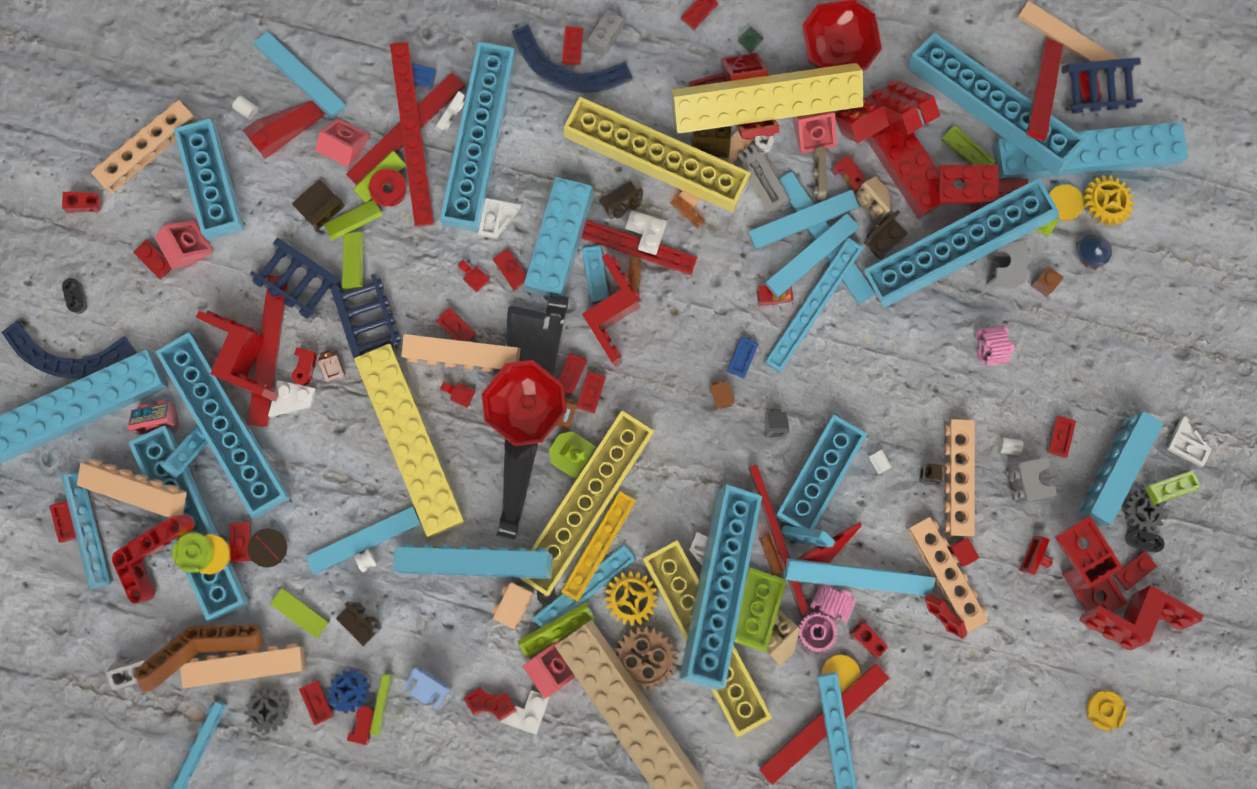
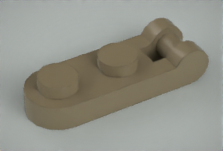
M818 147L812 157L816 163V167L813 168V178H816V185L813 186V196H816L817 200H825L826 150L824 147Z

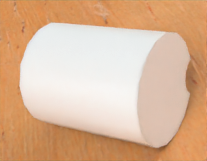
M239 96L232 106L234 110L249 120L253 119L254 115L258 112V107L243 96Z
M1002 437L999 443V453L1020 457L1024 443L1022 440Z
M883 449L868 457L878 475L892 468Z

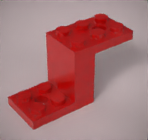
M757 53L721 58V66L728 76V81L768 76V69ZM775 119L735 125L741 138L746 140L754 139L757 136L770 137L775 133H780L779 125Z
M939 165V204H971V213L1004 197L1005 194L1028 184V179H998V165ZM961 180L964 183V187L958 189L954 186L953 182Z
M607 253L602 256V259L621 290L588 309L582 315L612 364L617 367L622 363L620 361L622 355L615 345L611 346L610 342L612 339L605 329L641 308L639 304L641 299L634 288H629L632 284L625 272H619L622 268L615 256L610 257Z
M209 310L206 313L198 311L197 319L228 332L210 375L276 402L279 394L273 392L274 388L247 377L264 338L258 336L259 332L244 324H238L229 318H223Z
M1087 516L1055 536L1073 565L1061 573L1086 612L1100 605L1113 613L1128 604L1111 575L1121 570L1123 566L1091 516ZM1081 538H1085L1088 542L1086 549H1082L1079 546ZM1098 591L1104 594L1102 602L1096 600L1095 595Z
M1150 585L1132 594L1123 618L1098 605L1081 614L1079 621L1085 624V627L1101 633L1104 638L1119 643L1123 649L1134 650L1150 643L1159 619L1168 622L1175 629L1183 630L1201 622L1204 615Z

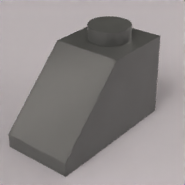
M770 409V412L765 414V437H785L789 433L787 412H781V409Z

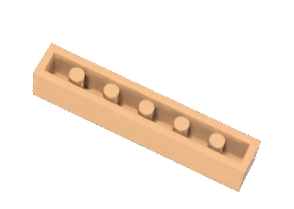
M404 334L401 357L407 358V362L418 363L420 359L426 360L425 364L430 365L444 362L446 367L456 368V364H461L463 369L474 370L475 366L482 367V371L493 372L494 369H501L505 363L519 362L521 349Z
M90 459L89 462L80 463L77 486L169 518L183 515L187 492L179 490L178 486L164 485L163 481L149 480L145 475H134L130 470L117 469L116 465L102 464V461L97 459Z
M297 643L285 645L286 649L278 650V646L267 647L266 652L258 653V649L247 650L246 655L240 656L238 652L226 653V658L212 655L206 656L205 661H199V658H192L180 668L182 688L306 670L304 646L298 647Z

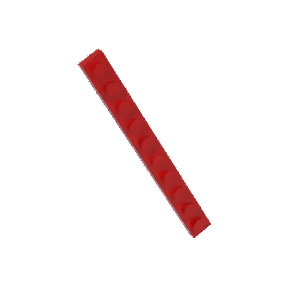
M391 43L390 51L415 227L434 225L409 43Z

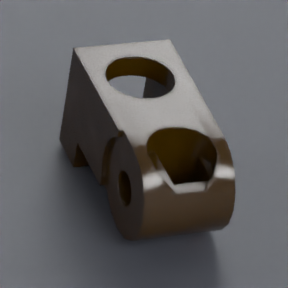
M924 464L920 466L919 483L939 485L942 482L943 465Z

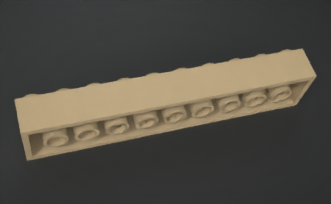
M593 620L555 645L652 789H705L707 785Z

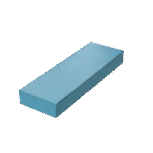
M598 245L582 248L591 304L600 303L609 297L601 246Z
M195 427L161 464L174 478H177L208 443L202 431Z
M784 526L781 530L788 539L796 543L833 547L835 543L823 530Z

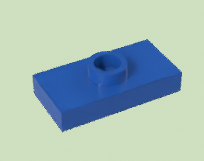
M411 63L414 84L432 88L437 70Z
M741 336L726 372L744 379L759 343Z

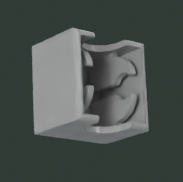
M1012 241L987 254V260L996 261L1000 265V268H996V272H993V275L987 276L988 287L1016 288L1029 278L1030 268L1027 267V260L1030 258V249H1027V242Z
M1049 458L1022 462L1008 467L1007 479L1012 483L1011 496L1013 501H1016V504L1057 496L1055 485L1044 486L1039 480L1040 472L1051 468Z

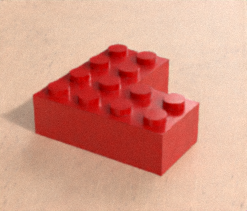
M892 80L883 88L876 89L869 96L863 98V107L840 110L839 113L835 114V119L841 135L856 143H860L888 126H892L908 135L923 127L917 109L921 112L924 124L930 123L941 115L935 96L899 80Z

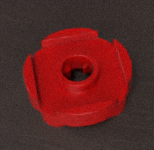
M379 170L370 178L368 184L369 195L378 205L385 207L396 206L405 198L406 181L395 170ZM384 184L392 185V188H390L392 189V191L390 193L388 191H383L382 188H384Z

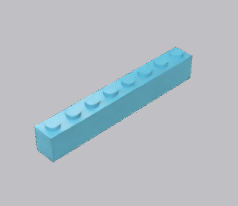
M411 544L395 547L393 571L399 574L551 579L553 555L543 548H536L535 551H528L526 548H516V551H508L506 547H497L496 550H489V547L479 546L477 550L470 549L471 547L459 546L458 549H452L451 546L440 545V548H433L432 545H421V548H414V545Z

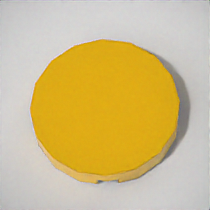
M1062 184L1049 192L1050 197L1058 208V220L1068 222L1074 220L1082 213L1084 208L1083 195L1076 187Z
M204 535L211 541L214 555L208 567L200 572L204 574L219 573L226 568L230 561V546L225 539L218 535Z
M840 654L828 658L821 670V675L837 672L841 694L861 676L860 668L856 661L849 656Z
M1103 690L1091 695L1087 701L1086 714L1091 724L1095 727L1109 731L1123 724L1126 719L1127 708L1121 696L1115 692Z

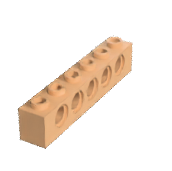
M180 100L173 102L166 111L155 116L149 125L142 127L137 135L126 140L120 149L113 151L109 158L97 164L91 173L112 194L176 141L174 128L198 121ZM176 119L174 124H170L171 120ZM158 131H162L159 136H155ZM147 143V146L141 149L142 144ZM129 155H133L130 160L126 161ZM118 167L117 171L112 173V169Z
M951 419L944 426V435L947 436V443L944 445V454L947 455V462L944 464V473L947 474V482L944 483V493H947V501L944 502V512L947 513V520L944 521V532H947L948 537L975 536V420ZM956 435L962 438L963 442L961 445L956 443ZM956 454L962 457L963 461L961 464L955 461ZM956 473L962 476L961 483L955 480ZM956 493L962 495L961 503L955 500ZM956 512H960L962 514L961 522H958L955 519Z
M930 517L925 518L908 527L906 531L930 574L936 577L935 582L952 613L964 621L966 631L969 633L988 622L987 611L976 600L978 596L973 588L970 589L967 584L968 578L966 574L958 568L956 556L949 552L947 540L940 536L938 524L934 519L931 520ZM927 534H930L933 537V542L931 545L927 544L925 541V536ZM937 551L941 552L943 556L940 562L935 559ZM947 568L952 571L950 579H947L944 574ZM956 586L962 589V594L959 597L954 593ZM966 603H969L972 607L969 614L964 611Z

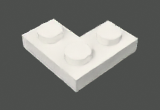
M458 92L436 124L435 131L441 133L443 129L447 131L452 123L449 120L452 114L457 115L465 104L462 101L465 97L464 94Z
M631 210L626 229L643 234L638 250L656 255L667 221Z
M531 690L525 709L514 705L517 711L499 722L537 735L550 696L544 699L541 693Z

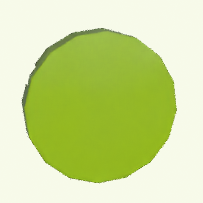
M194 532L186 533L174 543L172 549L174 563L179 569L189 573L200 572L207 568L212 562L214 555L211 541L206 536Z

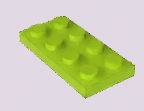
M751 567L749 568L734 642L766 652L787 580Z

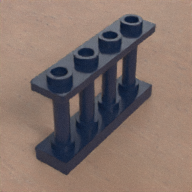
M1140 57L1073 63L1062 66V74H1069V77H1071L1073 105L1065 107V111H1072V114L1083 113V109H1089V112L1101 111V108L1107 107V110L1119 109V106H1125V109L1136 108V104L1142 103L1143 99H1134L1132 70H1134L1135 66L1141 65ZM1116 69H1122V72H1124L1126 100L1116 101L1114 76ZM1104 70V73L1107 74L1109 102L1099 103L1096 74H1098V71ZM1080 72H1087V75H1089L1091 104H1081Z
M277 237L273 242L276 249L275 255L259 275L254 271L250 272L252 282L260 288L262 286L267 288V292L273 297L277 298L279 296L284 299L283 303L289 308H297L299 310L298 313L304 318L308 319L310 317L315 320L316 315L312 309L328 289L337 285L339 288L341 287L340 279ZM286 256L291 260V264L275 285L266 280V277L281 258ZM302 267L307 270V274L291 295L281 290L297 268ZM317 277L322 280V285L305 306L297 301V298L311 280Z
M375 274L371 275L373 282L348 291L341 290L338 285L330 288L353 359L365 354V351L392 342L396 349L400 348L398 342H401L399 332L394 330L393 324L396 323L393 314H389L387 309L390 306L386 295L383 296L381 289H384L381 278L377 279ZM376 290L379 300L352 309L346 307L345 301H348V298ZM379 307L382 308L384 318L357 327L352 325L351 319L353 316ZM384 325L388 326L389 336L365 344L358 343L357 336L360 333Z

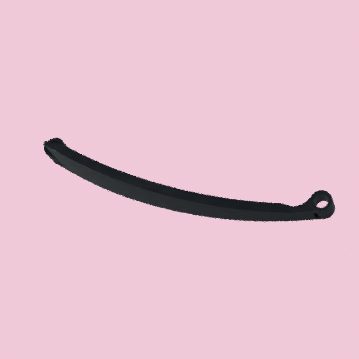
M550 293L546 313L515 306L508 308L507 346L521 349L519 362L534 360L551 375L554 374L569 297ZM505 439L503 509L496 536L516 539L538 443L514 446Z

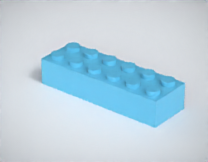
M210 118L174 128L201 234L207 240L243 231L242 218L215 123Z
M555 177L524 283L527 290L550 295V293L565 295L594 195L592 186Z
M1144 411L1125 418L1122 423L1123 429L1121 433H1118L1113 440L1115 445L1112 450L1107 452L1104 458L1106 460L1104 466L1098 469L1095 483H1092L1088 488V497L1079 506V517L1084 519L1087 516H1091L1097 527L1112 525L1164 424L1162 421Z
M833 414L775 513L776 518L791 527L814 529L867 433Z

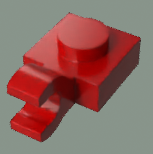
M464 260L458 264V268L466 274L463 280L476 293L490 281V278L477 266L472 270Z
M443 382L440 387L441 391L452 395L450 401L467 409L476 390L460 383L455 388Z

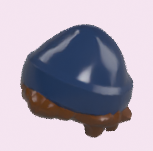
M1087 235L1076 243L1077 254L1085 267L1097 270V268L1109 262L1112 248L1104 237L1100 235Z

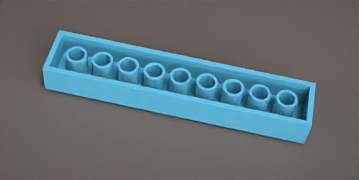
M936 33L928 38L911 55L908 65L910 71L1056 176L1074 159L1083 147L1086 139L1052 115L1045 141L1027 136L1026 132L1032 101Z
M478 42L440 216L443 226L475 232L479 231L516 60L515 48Z
M1175 122L1076 132L1085 138L1086 141L1080 152L1057 176L1179 165L1188 158L1183 123ZM1005 138L998 139L992 146L994 159L996 160L995 165H998V179H1032L1056 176Z
M1038 178L870 266L864 271L882 306L885 308L1059 218L1058 208L1041 179Z
M188 332L155 351L250 516L259 518L289 500L291 497L220 378L210 375L213 365L197 337Z
M146 349L0 415V464L168 388L154 354Z
M164 425L128 442L142 475L147 476L149 480L163 481L164 485L178 486L179 490L187 492L183 515H190L194 521V527L188 533L194 532L202 535L211 534L219 536L189 466L177 478H174L161 466L164 460L179 445L172 428ZM161 515L163 522L169 518ZM179 538L172 541L173 545ZM230 561L226 568L219 573L186 572L207 621H214L249 604Z
M725 485L717 492L679 680L714 690L725 688L762 500L760 495L730 485Z

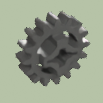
M1146 489L1141 492L1135 491L1134 495L1128 496L1130 501L1124 502L1128 506V509L1123 510V512L1128 513L1125 520H1131L1130 526L1137 525L1136 530H1142V528L1145 532L1150 531V529L1156 530L1157 526L1163 525L1161 520L1167 519L1163 515L1164 512L1168 511V509L1163 508L1166 501L1153 505Z
M264 689L263 694L260 691L255 692L256 697L250 696L251 703L245 704L249 708L248 711L244 712V715H249L246 723L252 722L253 724L250 728L258 727V733L262 732L263 729L266 734L270 733L271 729L277 731V725H284L282 719L288 718L284 714L285 711L289 710L288 707H284V704L288 701L281 700L282 693L276 696V690H272L270 694L268 689ZM272 699L278 704V706L272 703ZM260 700V705L255 708V705ZM263 709H270V713H263ZM276 714H279L276 721L273 722V717Z

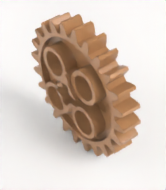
M646 625L644 631H642L640 626L637 627V632L630 629L631 636L625 633L623 635L625 641L621 639L618 641L622 647L615 648L619 652V654H616L638 687L643 685L644 691H646L648 685H650L652 690H654L655 684L662 687L661 680L668 683L667 675L671 677L674 675L670 669L677 668L672 663L678 661V657L673 656L677 653V649H671L674 642L668 643L670 636L663 637V630L656 633V627L652 631H649L648 625ZM645 640L648 647L645 649L640 648L638 641ZM631 648H634L638 653L631 651ZM657 650L662 651L664 658L657 659L654 652ZM648 654L649 660L643 661V656ZM628 657H635L637 659V664L630 665L628 663ZM654 663L661 665V668H658ZM646 667L652 668L654 675H646L644 669Z

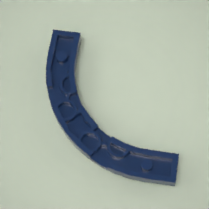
M529 24L511 31L517 47L528 66L538 76L556 87L573 92L592 93L609 90L633 80L626 62L602 71L585 72L584 74L575 73L572 70L557 66L542 52Z
M16 321L1 332L17 355L26 363L44 373L61 378H84L138 353L128 338L124 336L95 355L83 359L62 358L51 355L40 348L19 321Z

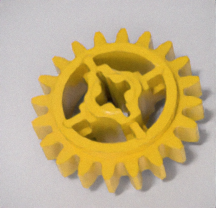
M1104 175L1100 178H1095L1087 185L1088 188L1083 191L1086 195L1082 198V200L1087 201L1083 207L1089 208L1086 214H1093L1091 220L1098 218L1097 224L1104 221L1105 227L1109 224L1114 227L1117 224L1123 223L1130 217V213L1134 211L1131 206L1135 204V202L1130 201L1134 195L1128 194L1131 188L1125 189L1126 182L1120 184L1119 178L1113 181L1112 175L1108 178Z
M632 571L629 572L628 577L621 573V580L615 576L616 584L609 582L612 590H605L607 594H610V597L604 598L605 601H610L606 609H613L609 615L617 614L615 621L623 618V625L626 624L627 620H630L631 626L634 625V620L641 624L642 617L648 621L647 613L654 614L651 607L658 606L653 603V600L659 598L652 594L657 591V588H650L653 581L646 583L647 576L640 579V572L635 577H633ZM630 582L641 585L645 590L634 591ZM623 585L624 596L615 600L618 588ZM628 589L632 595L637 596V599L634 600L635 608L631 602L626 601ZM647 597V604L640 612L638 603L642 598ZM624 605L630 607L633 615L621 612L618 607Z

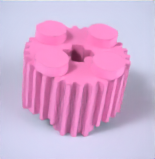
M1006 325L982 328L976 331L975 339H979V349H976V354L979 361H984L986 366L1010 362V355L1015 349L1013 341H1009V331Z
M822 584L819 586L810 608L814 611L818 608L821 613L829 615L833 620L838 621L841 618L843 623L847 624L856 602L855 598L848 591L841 589L838 592L833 589L832 585Z
M812 612L801 617V621H798L799 625H797L800 628L798 639L799 643H802L801 646L813 652H821L833 647V643H836L835 639H837L835 636L838 635L836 633L838 630L835 629V621H832L833 618L820 612ZM818 627L820 628V630H819L820 636H819V637L816 636V635H815V636L813 635V633H814L813 629H814V628H816V629H817Z

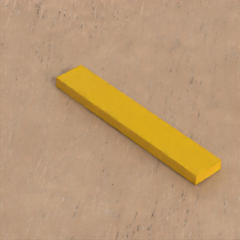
M621 491L618 492L561 593L577 602L580 601L637 501Z

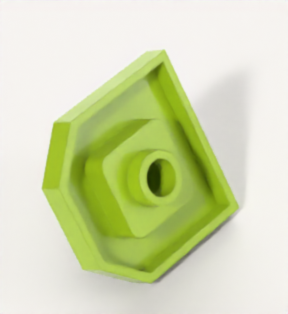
M573 431L559 434L549 449L551 464L576 480L597 447Z

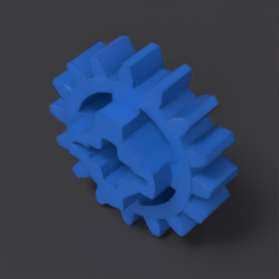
M350 669L349 673L343 670L341 676L335 674L337 679L330 680L333 685L332 687H327V690L331 692L327 695V698L331 700L329 704L335 707L334 709L337 711H342L345 714L348 713V710L354 713L355 707L361 709V703H367L365 696L370 695V692L366 690L371 687L367 683L368 678L360 671L356 672L353 669Z

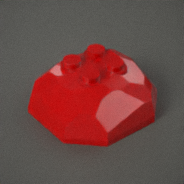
M856 0L817 4L802 24L808 61L816 69L857 63L863 71H867L882 50L876 13Z
M534 360L505 363L481 394L484 422L514 446L543 443L567 412L564 384Z

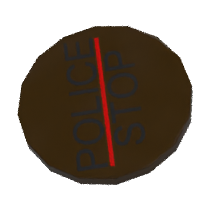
M270 528L261 529L254 533L247 547L248 555L252 562L265 568L274 567L281 563L288 550L287 541L283 534Z

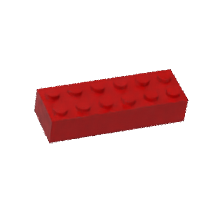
M888 126L866 139L918 219L943 205L939 204V170L914 132L908 135L892 126Z

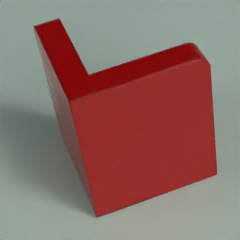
M964 538L947 547L951 554H955L961 567H965L980 559L969 538Z

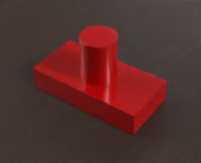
M1033 535L1019 569L1020 572L1036 575L1039 565L1045 568L1051 567L1053 558L1044 554L1050 539L1044 536Z

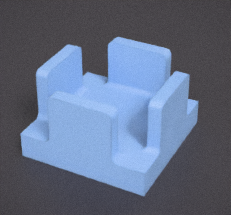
M421 667L413 669L410 674L411 676L403 686V689L408 690L416 678L418 681L410 695L424 704L432 702L437 693H439L441 696L433 707L435 710L440 707L452 687Z

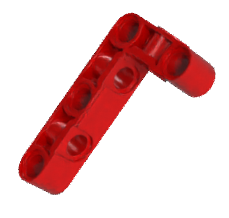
M184 514L170 517L113 553L112 563L132 604H138L154 598L155 589L143 566L144 558L157 553L170 545L173 540L190 532L194 527V521L190 515Z

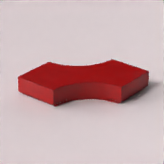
M928 593L924 597L928 612L941 621L947 632L964 639L967 635L964 621L956 617L949 610L944 600Z
M479 687L463 697L473 715L491 713L499 721H502L517 711L507 693L490 695Z

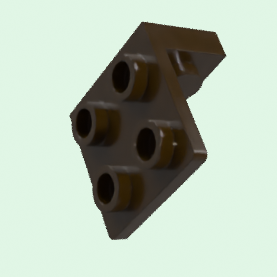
M732 126L693 131L692 147L714 157L729 158Z
M321 180L315 182L292 203L316 231L345 207L342 200L337 195H334Z
M629 181L600 198L599 202L610 220L613 218L618 219L628 209L631 208L633 210L641 205L643 189L639 188L636 190L633 183Z
M899 210L894 213L890 211L883 218L880 225L877 223L866 235L868 239L864 244L879 260L908 234L895 221L901 213Z
M347 601L344 604L347 608L336 620L364 647L381 630L378 627L380 623L372 615L369 616L364 612L366 609L362 604L355 601Z

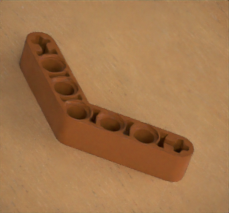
M253 623L191 626L135 670L134 677L141 691L150 692L198 653L256 650L263 645L264 640L258 625Z

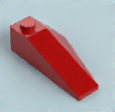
M312 100L259 118L242 131L263 158L266 159L325 116V114Z
M858 522L832 537L835 541L833 547L817 546L796 560L830 563L859 530L862 523Z

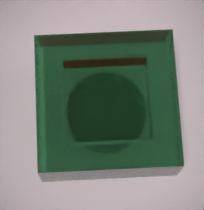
M751 26L738 39V43L750 53L764 41V38Z

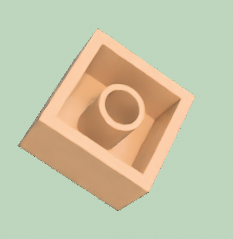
M511 582L509 585H505L501 592L503 599L501 603H496L492 614H494L493 619L513 629H517L534 593Z

